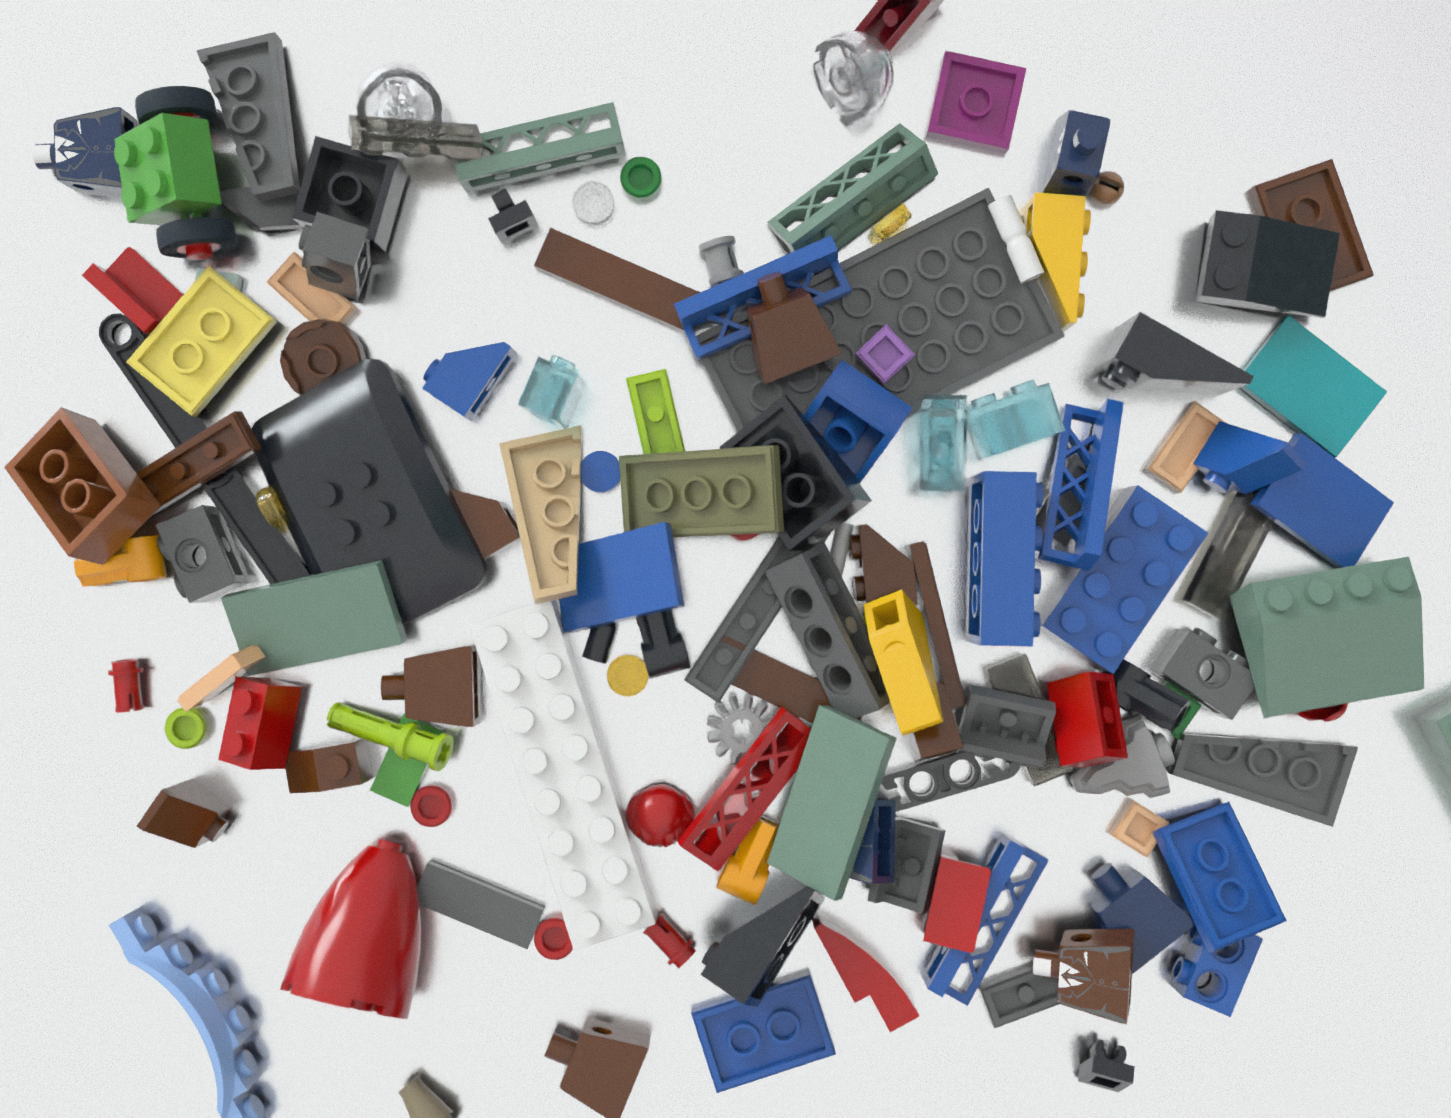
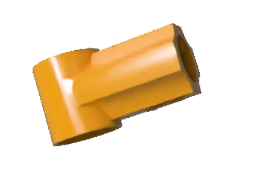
M160 535L128 539L104 565L76 559L74 561L76 577L79 578L82 587H94L126 580L127 583L166 578L165 559L157 543V538Z
M762 816L736 848L735 853L726 861L716 885L717 889L755 906L769 876V864H767L779 828L778 824Z

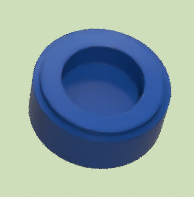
M595 451L587 455L581 463V480L583 484L596 493H607L615 489L620 483L618 459L606 451Z

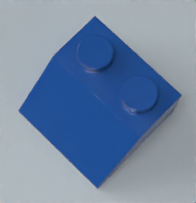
M841 360L804 416L847 464L859 483H861L895 437L912 407L844 360Z

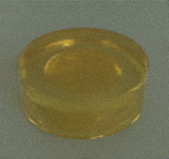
M903 202L872 227L871 231L879 241H883L912 218V213Z
M270 484L257 491V504L269 524L276 528L287 524L289 520L272 485Z
M624 654L617 657L611 662L607 670V681L610 688L621 696L628 697L640 693L649 680L645 662L633 654Z

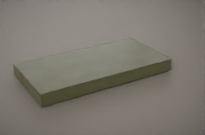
M779 445L619 456L624 532L662 522L671 524L673 537L784 532Z

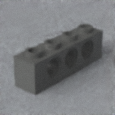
M825 542L789 557L766 570L765 573L771 583V588L778 597L790 621V626L797 635L809 659L810 666L815 671L828 697L831 707L856 719L886 706L890 700L869 641L867 626Z

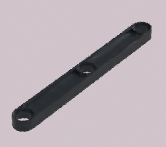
M121 313L107 316L99 327V338L173 446L175 448L210 427V423L202 412L196 418L191 416L126 363L148 335ZM126 322L131 328V337L126 343L116 345L113 342L111 332L117 324ZM238 464L226 470L225 476L221 480H210L202 485L270 584L311 576L301 554Z

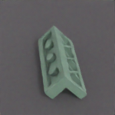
M614 102L452 140L457 164L454 165L458 181L465 191L626 154ZM604 116L609 117L611 128L584 133L592 119ZM581 122L578 128L571 125ZM563 127L573 134L572 137L547 143L543 142L553 128ZM540 132L537 138L531 135L532 133ZM522 136L533 143L530 147L503 152L511 138ZM500 141L497 147L490 144ZM483 146L493 153L488 157L467 161L464 149Z
M899 123L767 223L771 230L789 247L791 252L832 235L839 249L939 173L927 144ZM900 141L906 144L897 152L887 153L890 148ZM872 168L864 177L854 178V175L862 169ZM838 193V196L832 201L820 203L829 194ZM805 218L804 222L789 232L785 228L795 219Z

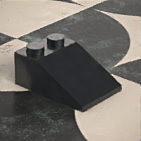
M1216 210L1208 223L1195 302L1325 318L1340 233L1261 215Z
M1139 312L1117 327L1094 368L1103 374L1102 380L1105 383L1119 390H1124L1126 387L1131 390L1224 394L1250 384L1254 378L1253 375L1142 312Z
M787 395L780 397L719 447L720 449L779 445L784 532L777 534L789 551H804L811 548L872 501L847 464Z
M807 886L726 935L721 943L715 941L702 959V964L705 965V968L700 975L743 1005L758 1007L825 899Z

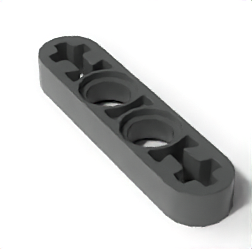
M960 750L885 772L881 784L886 790L897 788L898 786L894 779L901 777L902 788L908 799L901 801L899 793L886 797V800H896L897 812L1009 779L1016 775L1021 766L1009 760L1006 761V769L1001 770L997 765L986 766L983 768L987 772V776L981 777V767L975 756ZM990 756L981 757V760L984 762L995 759V757ZM958 760H966L972 766V775L964 783L954 782L950 777L951 765ZM924 771L931 775L932 787L925 794H915L910 789V779L915 773Z

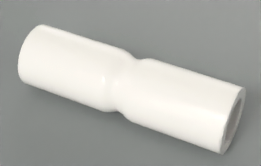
M1012 195L1002 197L989 204L988 208L1002 240L1007 245L1008 255L1020 283H1026L1043 275L1045 272L1030 238L1026 235L1025 225Z

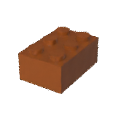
M63 407L43 425L4 467L67 556L104 565L161 506L95 419Z

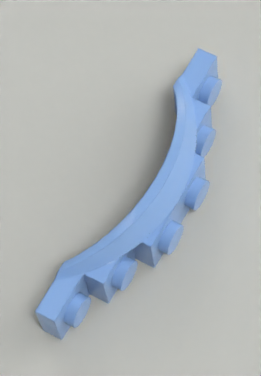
M140 908L111 923L109 927L122 947L127 961L160 982L176 998L196 1026L213 1066L217 1086V1111L222 1118H265L262 1102L256 1095H251L248 1090L260 1078L257 1072V1062L254 1056L241 1046L253 1033L250 1028V1018L242 1006L236 1005L228 992L229 984L225 975L220 970L215 969L211 962L196 970L192 964L193 956L186 944L178 941L175 934L160 943L156 936L157 928L149 916L143 914Z

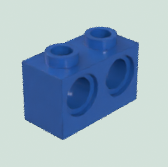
M1195 925L1188 931L1189 944L1184 956L1177 959L1172 969L1171 978L1173 983L1171 987L1182 997L1231 1017L1263 938L1255 934L1220 950L1208 953ZM1211 972L1212 979L1210 984L1205 988L1198 989L1197 982L1199 977L1204 973Z

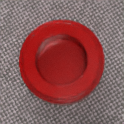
M425 785L417 790L410 802L411 814L420 825L437 827L447 821L454 810L453 795L443 785Z
M551 915L543 919L534 934V944L537 951L547 959L559 960L565 958L573 950L563 916Z

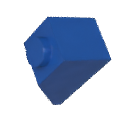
M500 342L445 353L441 361L435 359L427 368L423 376V380L426 383L422 389L471 421L517 352L507 343Z
M1219 421L1193 464L1205 475L1203 481L1210 487L1226 493L1228 489L1247 494L1301 471L1307 462L1288 442Z

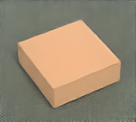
M1130 798L1108 834L1148 858L1157 844L1152 832L1167 826L1169 822Z

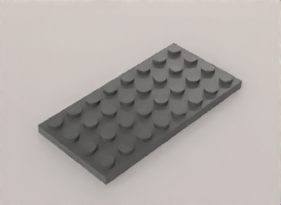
M989 187L840 262L852 292L847 296L819 307L818 310L835 339L841 355L766 384L756 369L751 338L700 359L736 432L740 431L783 395H787L804 415L841 360H844L911 406L912 410L907 416L909 417L1065 337L1036 279L1023 284L1020 283L1008 255L1007 245L1002 240L988 208V205L995 201ZM831 268L813 276L809 288L823 293L838 287ZM747 310L734 316L732 322L746 327L749 326ZM718 324L696 335L700 346L717 340L722 326ZM887 324L915 356L889 381L882 385L856 358L855 353ZM728 329L726 335L735 332V330Z

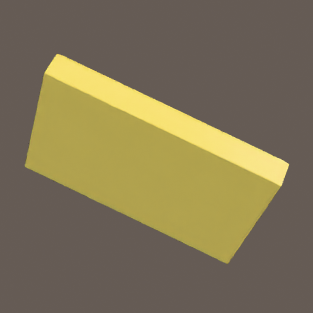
M208 266L126 363L187 413L196 418L277 321Z

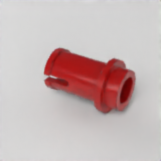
M138 659L112 661V669L108 670V675L113 676L115 712L123 713L130 712V709H133V711L144 709L139 673L143 672V667L139 666Z
M663 913L657 917L655 925L649 926L643 931V934L647 935L669 958L667 964L671 965L673 963L678 969L696 952L691 945L693 940L691 938L686 940L665 918Z

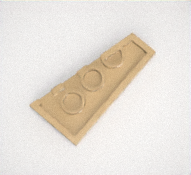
M581 425L499 443L535 604L577 595L582 457Z

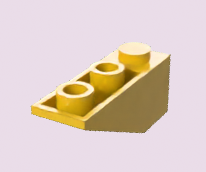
M1035 192L1027 202L1026 235L1030 238L1045 272L1039 276V279L1061 329H1069L1077 323V318H1082L1085 307L1084 293H1079L1080 277L1085 276L1088 265V253L1082 251L1083 235L1087 236L1090 229L1091 211L1085 210L1086 196Z
M903 590L863 604L869 641L901 734L904 736L944 722L923 614Z

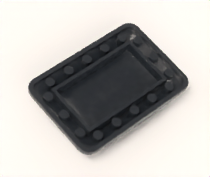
M369 358L363 360L266 414L254 423L252 431L262 447L255 454L284 521L311 575L382 560L403 626L471 592L483 584L487 576L485 559L388 363L381 359Z

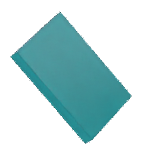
M1290 315L1283 317L1243 370L1253 375L1254 378L1250 384L1240 387L1297 433L1304 434L1334 458L1340 454L1387 393L1384 388Z

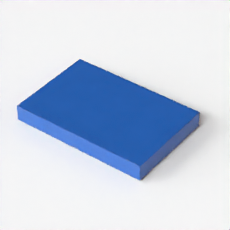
M1294 433L1288 443L1307 462L1301 471L1261 487L1250 505L1335 567L1355 566L1394 502L1304 434Z
M662 522L579 544L577 595L559 599L564 632L574 633L684 607L670 523Z
M1229 801L1152 832L1208 953L1227 947L1287 921Z
M810 971L773 982L758 1007L743 1005L730 996L691 1009V1015L716 1093L836 1055Z

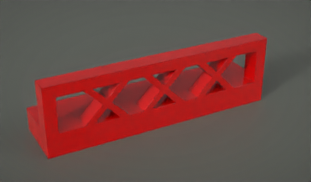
M781 707L679 838L678 844L718 872L798 770L811 727L799 717ZM788 722L787 726L783 729V731L780 733V735L777 737V740H776L777 734L781 731V729L784 727V725ZM756 762H758V763L755 765V767L752 769V771L750 772V769L753 767V765H754ZM729 796H731L728 802L723 806V804L726 802ZM703 830H705L704 833H703V834L700 836V838L697 840V842L694 843V841L698 838V836L701 834V832H702Z

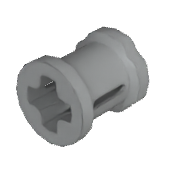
M734 236L718 237L698 246L700 253L705 254L711 275V278L708 280L710 288L744 273L743 270L739 269L733 245L736 243Z

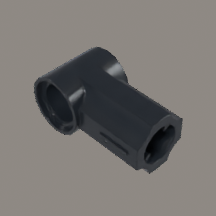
M672 609L636 618L643 640L641 642V650L650 679L691 668L682 633L677 630Z
M1123 659L1113 674L1119 708L1129 713L1132 710L1143 716L1146 720L1172 733L1184 718L1190 701L1150 679V674Z

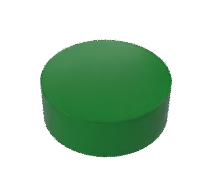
M639 156L630 159L624 164L620 173V182L623 191L629 198L635 201H648L659 193L662 186V175L659 166L652 159Z

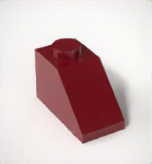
M878 0L852 34L879 63H882L928 21L944 0Z

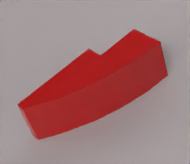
M820 915L812 919L814 929L854 1003L870 995L890 1033L920 1017L914 1002L902 983L884 961L867 945L841 926Z

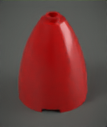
M378 839L376 847H365L335 878L317 903L301 932L292 952L280 990L291 991L290 994L339 1007L367 1012L375 1011L378 1015L408 1019L420 960L421 917L416 878L409 856L401 853L403 845Z

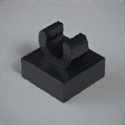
M507 189L491 195L499 213L489 217L488 220L501 243L538 225L526 200L514 205Z
M1099 1039L1090 1048V1058L1079 1066L1078 1082L1120 1092L1133 1084L1135 1066L1124 1064L1127 1056L1125 1046L1119 1045L1113 1051V1060L1108 1059L1103 1053L1104 1041Z

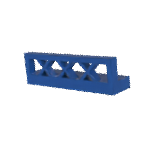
M832 235L675 303L677 316L697 361L751 338L749 326L746 327L732 322V319L738 307L745 304L752 306L762 302L757 300L762 297L757 280L767 274L781 272L786 287L792 290L803 287L813 297L812 299L817 308L851 294L852 289L838 261V248ZM829 267L831 268L838 287L825 293L809 288L814 274ZM806 278L803 285L796 283ZM728 312L726 319L719 317ZM706 321L722 326L718 339L703 346H700L692 328ZM728 329L735 330V332L726 335Z
M1107 398L1099 411L1067 403L1063 407L1042 532V547L1039 551L1038 559L1089 571L1102 556L1124 402ZM1072 419L1093 423L1092 436L1081 442L1071 429ZM1068 442H1069V444L1072 446V448H1070V449L1067 450ZM1090 445V450L1088 452L1085 447ZM1075 453L1078 454L1087 466L1086 473L1077 479H1074L1065 466V460ZM1063 479L1066 485L1061 488ZM1083 482H1085L1084 489L1080 487V484H1082ZM1071 490L1081 503L1080 512L1069 518L1059 504V497ZM1057 517L1061 523L1055 526ZM1079 520L1078 528L1074 525V522ZM1065 528L1075 542L1074 554L1051 549L1053 535Z
M1003 833L985 867L991 870L978 933L982 927L988 926L991 941L986 949L973 953L940 946L922 978L928 990L942 998L944 994H947L966 1006L969 1005L1049 861L1048 858ZM1022 855L1035 861L1026 877L1011 881L1010 876ZM1021 886L1017 895H1015L1014 887ZM1008 889L1012 903L1008 911L991 917L990 912L1001 892ZM1001 922L995 932L993 924ZM980 959L978 965L974 968L973 961ZM968 963L971 977L964 990L961 991L950 985L961 964Z

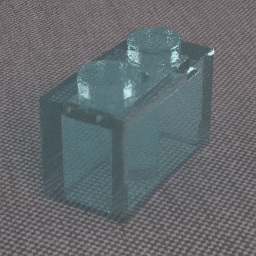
M552 355L550 361L538 356L518 405L528 414L565 429L569 426L586 384L580 377V371L575 368L576 365L556 355Z
M1030 380L1011 387L1012 395L997 400L995 393L971 401L973 408L962 415L978 461L1065 431L1049 383L1036 386L1035 380Z
M924 395L920 407V491L963 492L967 475V395Z

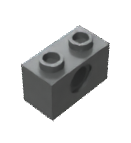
M317 212L312 226L307 224L304 226L298 246L299 250L303 251L302 267L306 268L309 285L358 300L371 265L368 228Z
M201 505L156 525L160 534L157 538L159 549L167 560H171L177 574L174 576L175 586L179 594L183 598H187L189 603L206 602L249 583L217 507ZM198 545H201L206 552L205 562L200 567L196 566L192 559L193 551Z
M1195 627L1193 631L1177 629L1150 670L1178 687L1217 716L1233 720L1255 688L1247 659L1233 651H1229L1226 655L1214 646L1217 640L1200 628ZM1209 659L1214 665V674L1208 681H1204L1200 675V667L1204 661Z

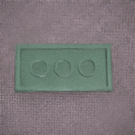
M382 560L233 592L221 598L239 651L251 645H258L266 656L247 671L248 676L401 645L407 640Z
M819 705L767 864L833 901L842 900L897 738L828 705Z

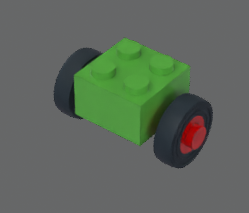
M192 86L160 87L139 94L135 99V109L140 125L114 139V155L119 165L122 183L121 199L126 207L128 223L160 225L156 230L157 244L160 253L168 257L203 260L235 249L237 246V235L233 222L222 218L202 217L201 214L222 204L209 124L213 123L216 119V106L213 95L205 89Z

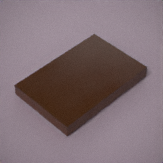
M1333 159L1255 185L1249 189L1258 215L1340 233L1330 292L1374 276Z

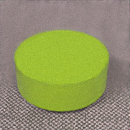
M198 707L187 712L183 708H178L170 713L166 719L165 735L168 741L175 747L190 749L201 745L207 740L211 732V722L206 712Z

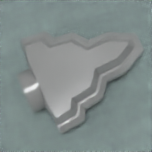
M1136 714L1122 722L1128 753L1127 759L1087 768L1078 767L1070 776L1074 790L1079 793L1100 795L1116 789L1126 796L1144 793L1148 798H1154L1170 793L1165 768L1175 764V759L1165 736L1161 732L1152 735L1142 717Z

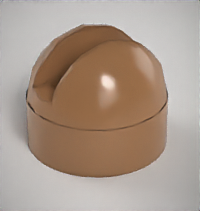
M1112 171L1099 173L1097 181L1088 193L1091 201L1100 207L1114 205L1124 192L1122 177ZM1102 180L1106 183L1115 186L1117 188V191L1108 186L1099 184V181Z

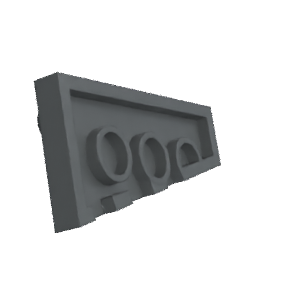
M275 32L196 50L210 78L208 82L212 92L217 97L223 111L222 117L226 128L232 134L236 144L235 150L252 194L260 202L298 194L300 186L283 45L280 37Z
M1183 733L1178 739L1174 752L1175 764L1169 767L1168 773L1333 827L1358 747L1343 744Z

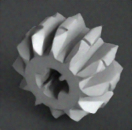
M735 694L730 695L729 703L732 707L730 711L721 703L715 705V710L723 717V720L709 717L707 720L708 726L721 729V731L709 734L707 736L708 742L716 743L723 740L724 742L716 750V755L720 758L729 749L733 750L731 755L732 765L738 764L740 753L748 751L762 733L763 728L774 717L768 716L760 719V716L768 709V704L763 701L755 710H752V694L746 695L744 707H738V700ZM740 719L741 724H743L744 719H747L751 722L749 730L752 735L747 739H744L743 735H741L740 739L733 737L735 728L732 723Z

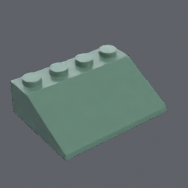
M1409 556L1254 582L1229 596L1264 719L1424 689L1422 597Z

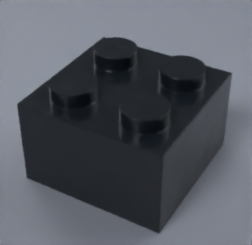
M315 136L292 219L304 228L306 224L312 226L316 213L320 212L368 228L370 248L386 252L408 172L396 158Z

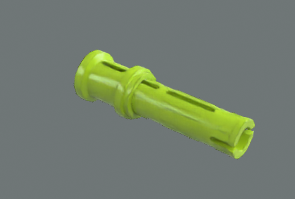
M341 702L334 703L327 715V721H329L327 726L329 728L386 746L394 750L400 759L409 760L413 758L427 763L429 768L434 771H441L448 763L452 754L454 742L451 735L446 733L436 735L424 731L420 724L414 722L402 725L352 708Z

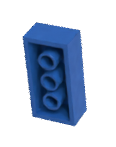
M983 471L970 477L967 642L981 646L1033 647V637H1039L1041 620L1040 613L1034 611V594H1040L1041 571L1039 568H1035V551H1040L1042 547V528L1040 525H1036V508L1042 507L1043 485L1041 482H1037V472Z
M1139 485L1124 488L1107 515L1102 556L1089 571L1074 567L1070 568L1040 612V630L1098 670L1114 674L1208 535V532Z

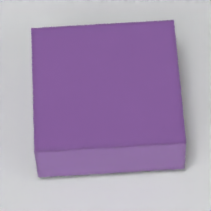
M886 324L855 353V356L884 385L915 354Z

